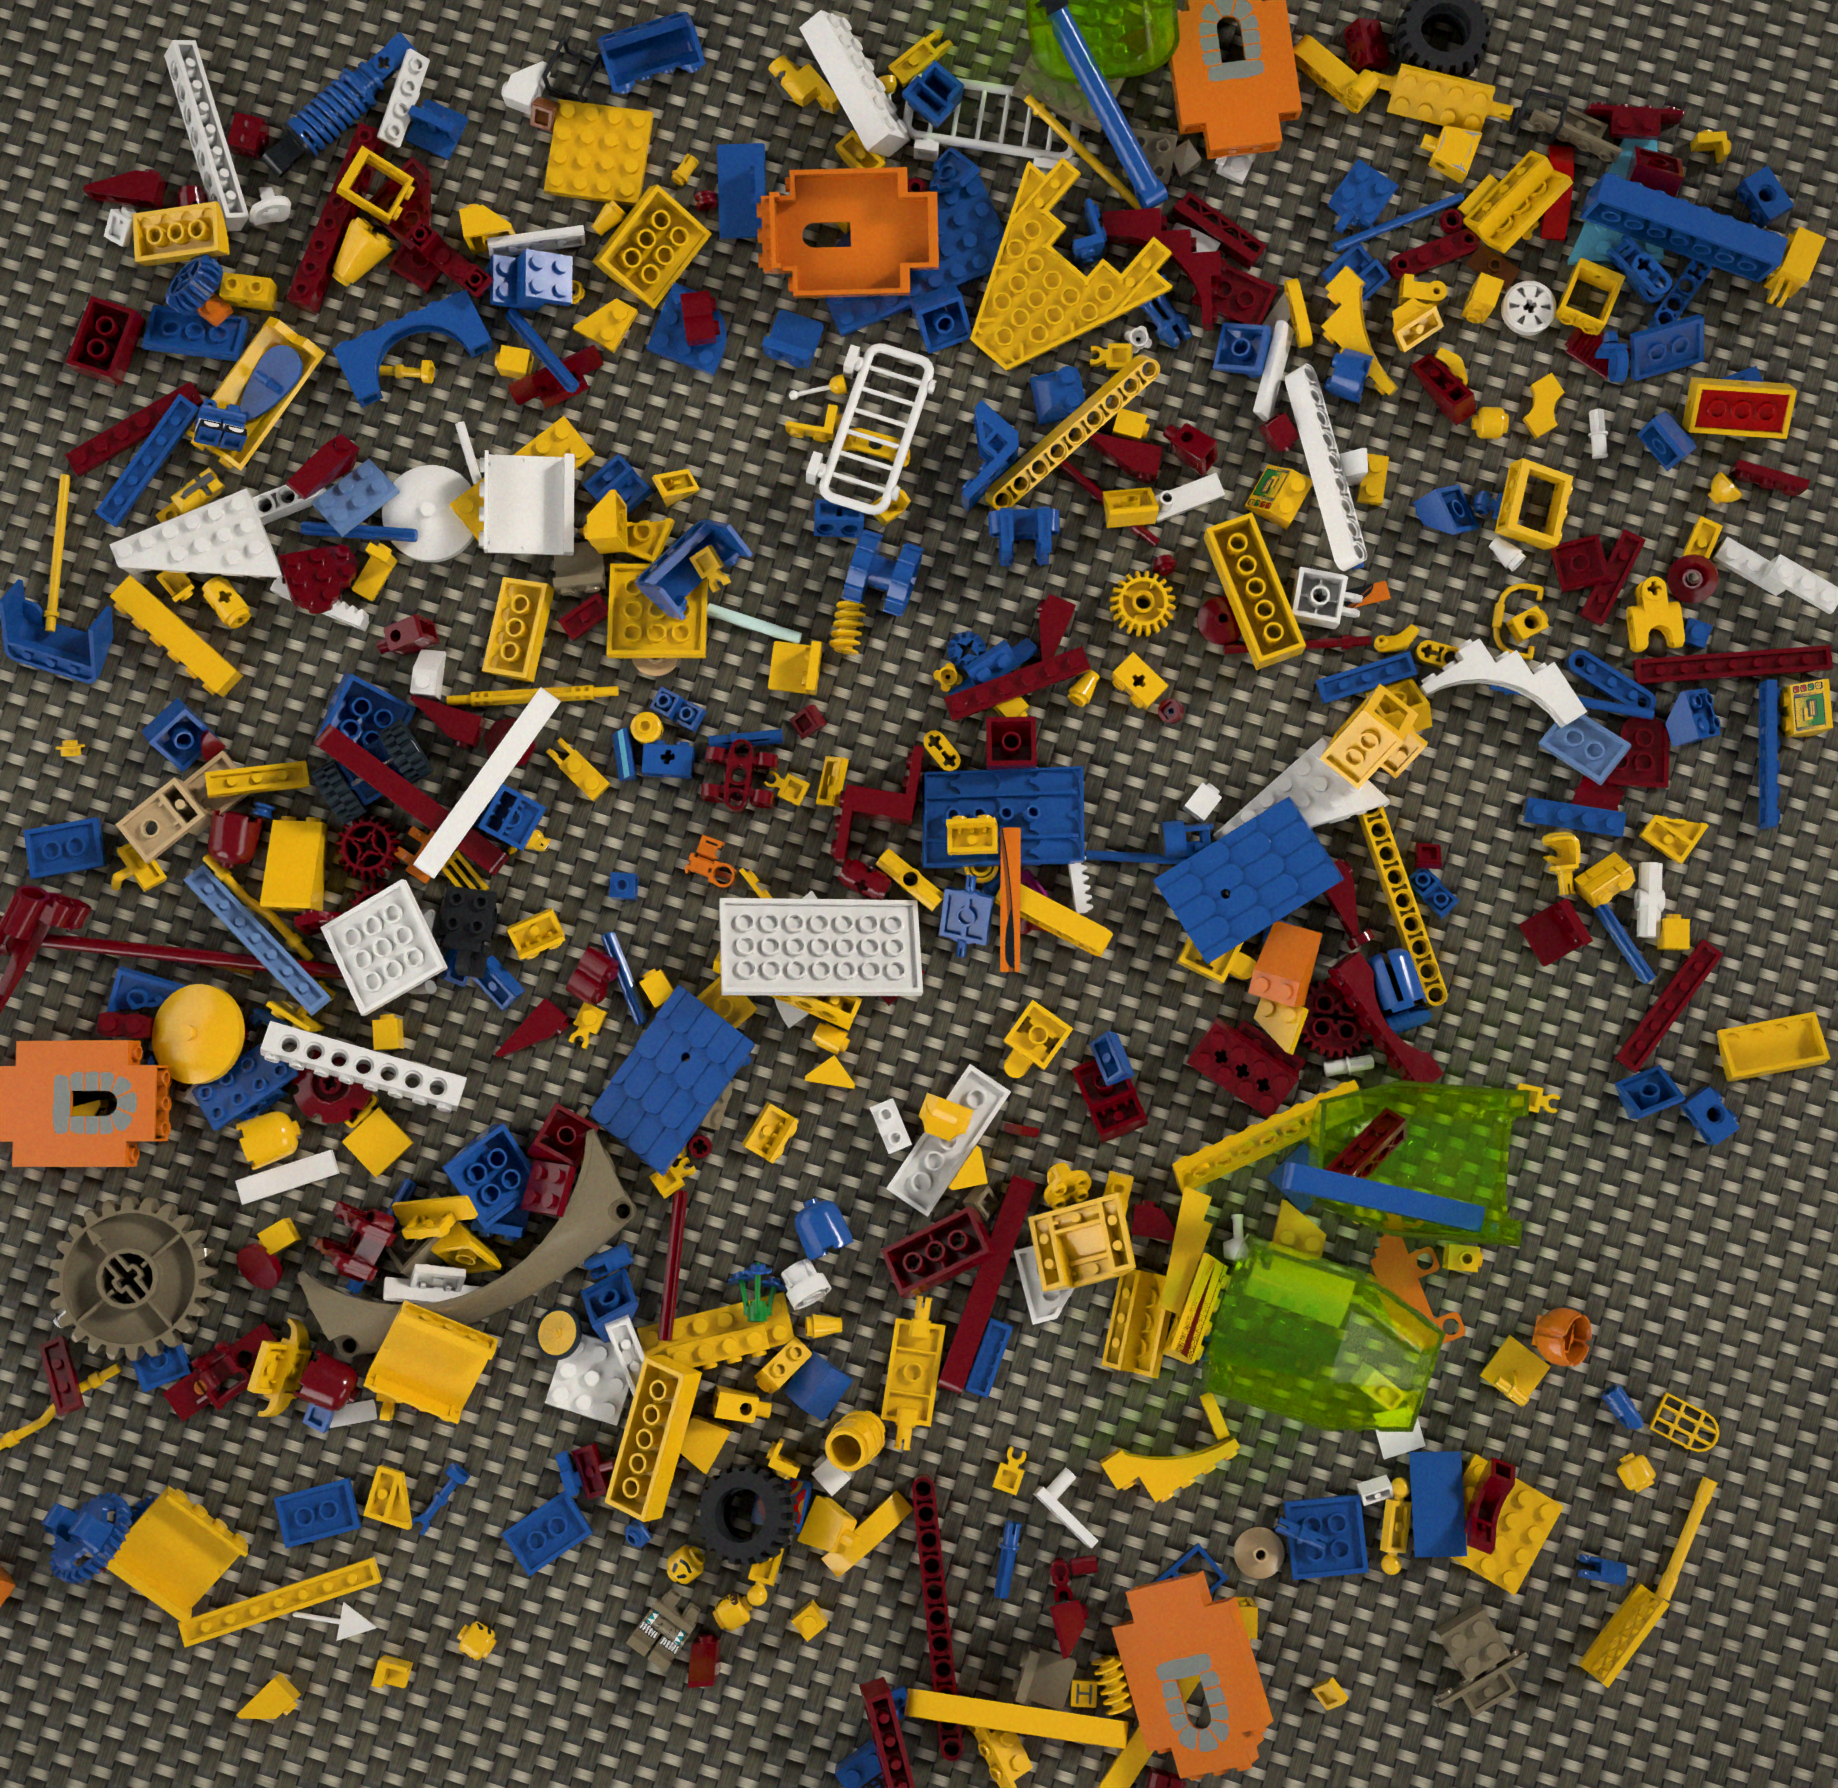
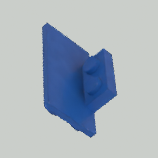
M765 144L717 145L720 238H758L757 228H762V219L757 218V203H761V196H767Z
M262 1043L238 1058L233 1067L224 1076L213 1082L198 1085L192 1089V1094L212 1129L218 1131L236 1118L243 1121L254 1118L288 1095L284 1085L299 1076L297 1069L290 1067L287 1062L279 1061V1063H273L265 1060L264 1056L261 1055L260 1048Z

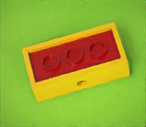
M1691 377L1682 426L1690 433L1787 439L1797 390L1787 383Z

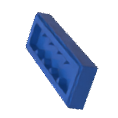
M989 1317L964 1390L988 1399L1013 1329L1012 1325Z

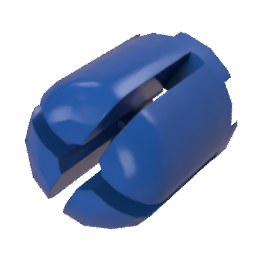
M1396 948L1387 951L1403 999L1402 1001L1397 1000L1381 953L1371 956L1367 960V963L1374 971L1375 997L1380 1012L1391 1009L1392 1013L1413 1007L1415 1006L1413 1001L1423 998L1424 1002H1428L1411 954L1407 950Z

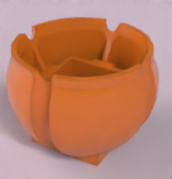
M1556 1308L1548 1311L1543 1316L1537 1315L1531 1345H1535L1540 1354L1552 1364L1577 1366L1585 1359L1590 1348L1586 1344V1341L1592 1338L1590 1321L1585 1315L1568 1308Z

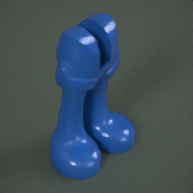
M1162 274L1161 276H1162L1167 282H1169V281H1168V278L1166 277V275H1165V274ZM1166 293L1154 299L1168 318L1166 320L1151 301L1139 306L1158 328L1156 335L1172 349L1180 345V340L1172 327L1175 328L1184 341L1193 336L1186 315L1178 313L1168 300Z

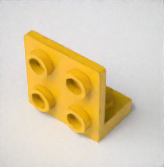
M775 641L768 682L769 690L816 696L823 650L822 642L812 641L811 645Z

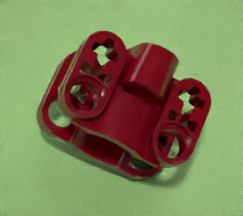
M746 739L735 740L731 745L730 751L721 747H707L706 762L727 765L724 785L702 783L700 796L703 800L715 803L725 802L727 808L735 813L744 811L748 803L758 808H774L775 795L773 792L751 789L754 768L757 771L758 769L778 772L780 760L778 755L758 752L756 757H754V749ZM740 746H746L749 748V753L747 756L736 755V750ZM738 770L746 773L745 779L741 782L733 780V774ZM730 801H731V802H734V803H737V804H740V805H739V806H731V805H730Z
M337 1201L332 1211L335 1213V1217L344 1220L345 1226L354 1229L347 1244H344L327 1236L318 1237L313 1247L321 1251L322 1254L332 1258L330 1263L338 1268L340 1275L360 1283L365 1279L373 1281L379 1270L374 1265L384 1246L391 1247L397 1236L392 1232L395 1218L374 1208L366 1212L344 1202Z

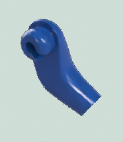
M254 1008L252 1010L253 1013L248 1017V1020L255 1026H259L262 1021L269 1025L270 1021L292 1027L285 1020H281L271 1014V1012L261 1008Z

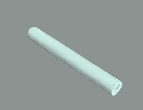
M711 603L707 607L708 616L791 643H800L802 637L800 632Z

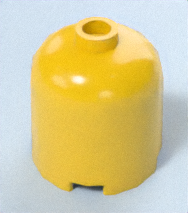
M270 1112L236 1124L237 1131L242 1130L244 1138L239 1140L248 1162L254 1161L251 1165L252 1170L290 1156L297 1149V1136L301 1135L300 1127L296 1120L292 1122L284 1112Z

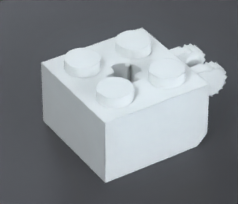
M1300 567L1295 575L1290 607L1298 623L1336 629L1340 624L1341 616L1356 618L1360 615V611L1357 609L1343 607V602L1361 603L1363 596L1345 592L1348 577L1345 575ZM1317 594L1319 599L1323 601L1317 602L1313 597Z

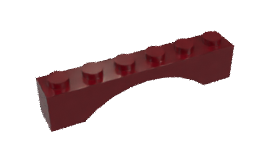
M1360 951L1348 953L1327 970L1331 976V982L1344 994L1346 1004L1355 1010L1359 1016L1360 1024L1371 1033L1374 1044L1384 1052L1389 1066L1398 1072L1401 1077V1083L1406 1089L1411 1092L1424 1091L1444 1074L1430 1053L1410 1046L1388 1026L1376 1001L1374 971Z

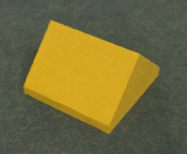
M1151 487L1103 491L1107 528L1156 523L1159 506Z
M975 1145L949 1184L948 1188L951 1190L988 1183L982 1151L979 1146Z
M459 1221L450 1229L447 1235L441 1237L431 1248L434 1254L450 1266L466 1269V1274L500 1270L502 1266L491 1247Z

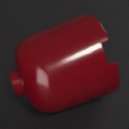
M213 809L207 844L210 856L221 861L220 866L236 869V864L250 862L256 853L263 818L257 817L253 821L251 820L252 815L227 811V813L224 812V815H220L219 809Z
M318 1349L315 1353L319 1357L316 1362L310 1361L299 1382L303 1387L301 1391L296 1389L293 1396L327 1411L336 1412L343 1409L348 1402L353 1404L360 1391L356 1388L358 1374L351 1366Z

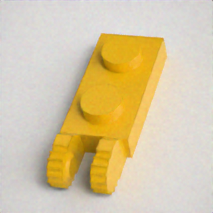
M936 29L926 38L923 37L888 66L890 74L896 76L897 82L903 88L910 83L912 78L923 73L934 60H939L940 57L951 49L953 43L950 40H946L936 49L933 47L943 35L940 29Z
M560 737L557 740L558 745L570 755L562 761L554 750L549 748L546 753L559 764L558 767L594 802L611 784L576 749L573 750Z

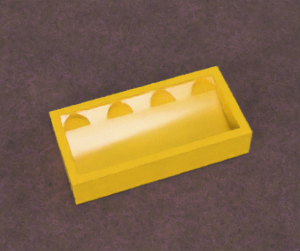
M1816 1012L1717 1031L1720 1056L1727 1083L1821 1065L1831 1059Z

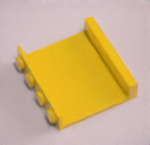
M404 1300L367 1372L363 1386L375 1393H382L392 1397L397 1402H404L414 1406L421 1412H428L446 1422L458 1424L462 1409L488 1359L492 1360L496 1352L498 1339Z
M168 1486L129 1528L130 1532L125 1535L126 1541L120 1545L121 1550L115 1553V1559H111L106 1568L185 1624L192 1617V1607L240 1555L244 1557L248 1555V1544L241 1534H233L229 1531L227 1525L218 1518L213 1519L209 1516L207 1510L198 1503L194 1505L190 1502L183 1491L180 1489L174 1490Z

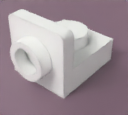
M1243 155L1217 158L1215 161L1218 164L1216 173L1239 184H1243L1253 160Z
M125 206L122 209H111L104 237L121 247H129L133 232V214L136 213V210Z

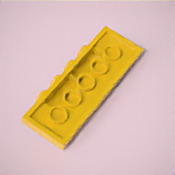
M785 1293L775 1294L772 1314L767 1316V1322H747V1316L743 1315V1302L675 1318L671 1341L658 1340L659 1323L639 1327L637 1331L645 1357L665 1355L691 1368L702 1366L703 1370L715 1368L718 1366V1361L726 1359L728 1364L742 1361V1355L750 1353L752 1358L766 1355V1349L787 1344L795 1337ZM769 1295L760 1297V1301H765V1306L767 1305Z

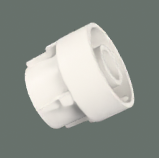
M808 1258L794 1263L781 1273L788 1290L786 1296L794 1310H799L815 1303L831 1290V1286L824 1274L817 1273Z

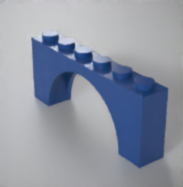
M466 290L462 292L455 291L441 301H432L425 308L417 312L410 311L399 320L387 321L382 324L381 328L374 331H365L358 338L351 341H342L336 348L332 349L361 408L383 399L379 387L381 363L390 348L407 336L423 332L446 335L460 343L471 358L494 349L492 340Z

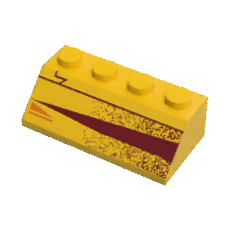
M1205 1252L1199 1260L1180 1315H1175L1162 1354L1187 1364H1192L1195 1360L1199 1361L1204 1350V1346L1201 1345L1203 1337L1209 1335L1213 1324L1209 1321L1212 1312L1216 1313L1220 1305L1221 1299L1217 1298L1219 1291L1226 1287L1229 1275L1226 1274L1228 1267Z

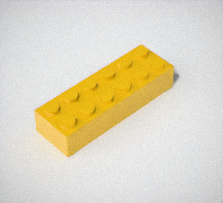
M1251 512L1206 528L1204 541L1256 670L1301 655L1306 644L1253 513Z
M665 1355L647 1356L644 1358L605 1503L642 1522L662 1518L702 1372Z

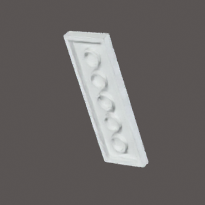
M969 1064L946 1098L948 1101L974 1110L966 1133L959 1134L951 1141H947L924 1131L886 1189L928 1217L1011 1091Z

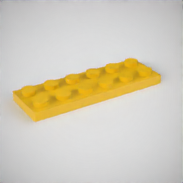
M563 416L514 455L565 457V453L575 454V472L593 458L595 453L566 417ZM484 478L449 504L450 508L478 542L479 531H484V522L479 521V506L484 507V497H480L479 487L480 482H484Z

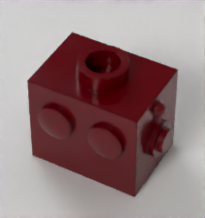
M235 112L227 145L234 154L261 159L264 147H267L269 144V127L263 118Z

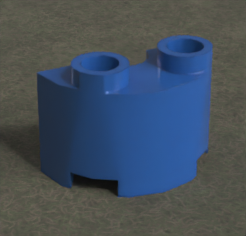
M1345 348L1341 354L1336 353L1332 362V367H1335L1332 377L1329 376L1327 379L1325 390L1329 391L1330 395L1359 404L1364 388V380L1369 372L1373 356Z

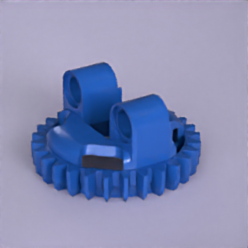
M106 1492L105 1495L100 1493L97 1498L91 1497L88 1504L84 1502L82 1509H76L75 1512L58 1503L53 1504L41 1524L45 1527V1531L55 1537L56 1543L52 1545L55 1550L49 1555L52 1557L49 1562L52 1565L50 1570L54 1572V1576L68 1584L84 1583L86 1579L91 1580L94 1573L100 1574L102 1567H108V1562L111 1559H115V1553L121 1550L120 1545L126 1541L125 1535L130 1532L128 1526L132 1524L130 1519L132 1517L131 1507L123 1498L115 1493L110 1494ZM107 1512H116L113 1514V1524L107 1522ZM87 1552L94 1556L82 1563L80 1567L73 1564Z

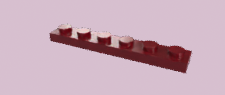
M191 381L64 454L75 474L81 477L148 438L179 394L196 406L201 407L204 401L195 385Z
M1083 646L947 696L944 698V702L952 722L1091 671V667Z
M1701 939L1620 1048L1614 1059L1633 1073H1637L1723 956V953L1704 939Z

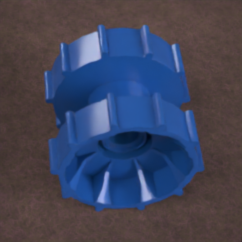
M863 530L849 566L842 598L860 604L863 602L869 586L888 591L883 612L901 617L904 615L910 600L924 548L906 543L896 561L879 555L883 535Z

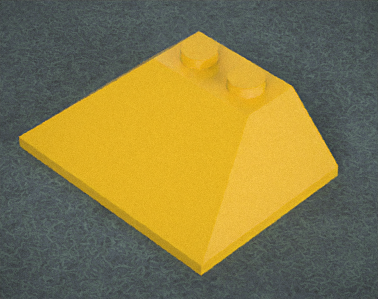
M1120 1192L1028 1217L1042 1292L1086 1286L1123 1276L1136 1268Z

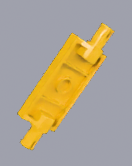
M1401 63L1398 74H1394V76L1377 73L1376 71L1372 72L1379 80L1378 89L1389 91V94H1391L1387 106L1388 113L1441 126L1481 132L1485 118H1488V116L1509 121L1510 115L1513 112L1514 105L1493 101L1495 86L1403 63Z
M917 1295L914 1318L904 1319L896 1317L881 1414V1419L896 1422L895 1425H898L895 1449L901 1450L902 1439H904L903 1450H910L912 1429L916 1425L931 1427L946 1327L944 1324L931 1323L929 1320L931 1301L933 1299L931 1297L925 1298V1305L922 1307L923 1296Z

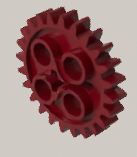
M1330 977L1325 978L1324 985L1320 980L1315 981L1316 988L1309 985V994H1307L1305 1005L1301 1006L1309 1010L1301 1034L1305 1036L1301 1043L1309 1041L1311 1044L1308 1050L1311 1051L1317 1047V1055L1320 1056L1326 1051L1327 1058H1332L1334 1052L1337 1058L1343 1057V1050L1347 1055H1351V1047L1355 1050H1360L1361 1047L1358 1042L1367 1043L1368 1040L1364 1034L1371 1033L1360 1024L1359 1016L1354 1009H1352L1350 1014L1343 1010L1342 1004L1345 1001V996L1341 990L1332 984ZM1320 997L1325 998L1328 1002L1326 1010H1321L1318 1006V999ZM1334 1013L1336 1017L1354 1018L1355 1022L1339 1020L1333 1023V1019L1315 1018L1312 1014L1330 1015ZM1317 1022H1321L1325 1026V1033L1323 1035L1318 1034L1315 1030ZM1342 1025L1347 1026L1350 1030L1348 1038H1344L1340 1034V1027Z

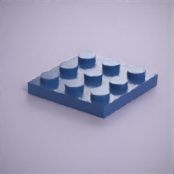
M1360 1494L1283 1501L1286 1520L1298 1525L1305 1524L1308 1526V1529L1329 1536L1328 1542L1323 1543L1326 1544L1323 1552L1304 1543H1295V1539L1287 1537L1291 1578L1293 1580L1369 1573Z

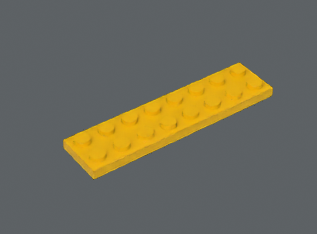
M1355 1080L1348 1083L1343 1082L1333 1090L1319 1093L1305 1103L1295 1104L1281 1114L1270 1116L1264 1122L1250 1125L1236 1135H1228L1222 1141L1212 1146H1205L1195 1154L1179 1158L1172 1164L1182 1195L1185 1187L1191 1189L1199 1188L1362 1112L1359 1086Z

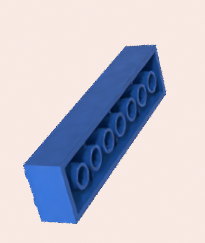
M1605 172L1587 192L1580 219L1622 234H1627L1630 237L1712 265L1760 283L1780 266L1788 241L1787 238L1781 237L1777 232L1762 230L1752 223L1740 222L1730 215L1718 214L1708 207L1696 206L1689 203L1686 199L1674 198L1667 195L1664 191L1652 190L1644 187L1639 182H1630L1622 179L1614 173L1608 174Z

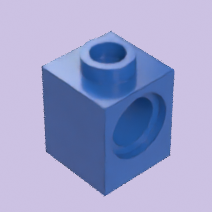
M611 872L609 897L613 900L638 901L639 876L635 873Z

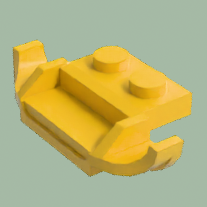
M288 1318L287 1323L291 1327L290 1338L282 1337L281 1342L262 1340L247 1390L252 1393L264 1394V1397L269 1398L270 1402L264 1411L258 1412L257 1416H277L288 1407L292 1399H297L293 1394L296 1389L300 1390L301 1384L299 1382L307 1368L312 1350L309 1349L308 1331L305 1325L298 1319Z

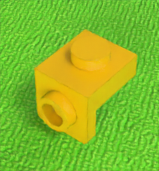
M1703 130L1691 141L1690 148L1691 152L1715 150L1716 163H1722L1731 152V142L1727 140L1726 131L1713 132L1712 130Z
M900 489L897 501L891 500L887 510L873 516L884 527L902 515L911 500L905 491ZM880 497L870 505L879 504L882 497Z
M162 571L156 575V578L169 592L174 602L179 599L183 602L194 594L192 589L195 588V584L186 573Z

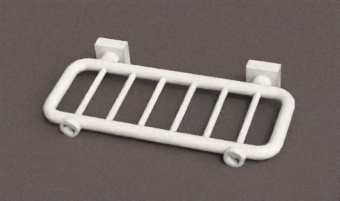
M957 78L964 84V89L982 91L975 139L956 136L961 103L955 108L951 135L932 133L933 125L930 123L928 124L927 132L915 130L912 127L914 109L908 105V101L905 103L902 121L908 128L907 134L909 138L915 140L914 159L935 162L939 155V144L1034 158L1033 165L1047 175L1062 157L1068 161L1076 153L1069 145L1064 152L1050 151L1053 129L1050 126L1046 150L1028 148L1027 141L1032 117V109L1029 106L1022 146L1003 144L1010 97L1013 96L1014 86ZM987 92L1006 95L998 143L979 140ZM1072 121L1070 133L1079 141L1081 125Z
M878 343L870 346L863 357H859L860 347L850 345L843 365L844 377L850 379L853 378L855 371H858L827 463H823L822 453L813 451L806 471V483L815 485L819 477L821 478L819 485L820 493L825 500L859 512L877 515L887 510L891 500L897 501L901 487L896 485L927 393L933 395L937 380L932 379L934 375L932 362L923 355ZM883 353L921 365L924 368L922 381L872 366L871 363L874 355ZM869 370L919 385L915 401L912 402L864 387ZM861 392H867L912 406L908 422L904 423L856 408ZM854 412L904 427L905 431L900 445L849 429ZM846 435H854L898 449L893 466L842 451ZM839 455L890 470L886 487L884 488L834 472ZM836 477L884 493L879 504L870 505L831 492L829 489L831 478Z

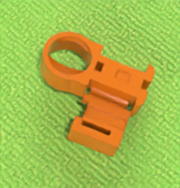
M702 835L696 851L698 856L697 853L690 854V862L685 867V873L690 874L692 871L708 877V882L723 888L732 886L737 880V872L734 866L715 861V859H718V856H715L718 848H722L725 842ZM708 840V842L717 844L718 846L709 844V843H707L706 841ZM725 866L731 870L732 875L719 871L718 868ZM716 875L730 879V882L720 884L716 880Z

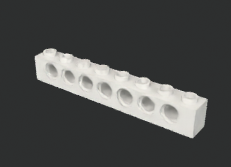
M172 40L164 57L208 201L219 202L227 231H241L249 218V214L196 40Z
M270 1021L260 1048L261 1055L269 1062H287L290 1067L297 1070L311 1069L314 1070V1074L321 1077L332 1075L339 1077L338 1080L346 1084L360 1083L367 1090L375 1092L378 1089L388 1092L389 1096L401 1099L405 1096L412 1098V1102L424 1106L427 1103L437 1106L438 1110L448 1113L452 1110L457 1111L467 1080L466 1077ZM286 1043H293L297 1046L293 1052H285L282 1049ZM311 1050H318L322 1054L315 1060L307 1056ZM336 1057H342L346 1060V1063L341 1067H337L332 1064V1060ZM360 1064H366L371 1070L366 1074H361L356 1068ZM385 1071H391L394 1073L395 1078L391 1081H386L382 1079L381 1074ZM409 1078H415L420 1084L415 1088H410L405 1082ZM434 1085H439L443 1088L444 1092L440 1095H434L431 1093L430 1088Z

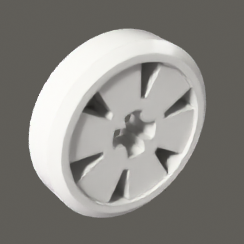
M1523 281L1514 285L1507 292L1501 304V314L1505 324L1512 331L1527 336L1544 331L1553 321L1556 313L1554 295L1545 285L1535 281ZM1527 303H1529V307H1534L1531 313H1528V310H1524Z

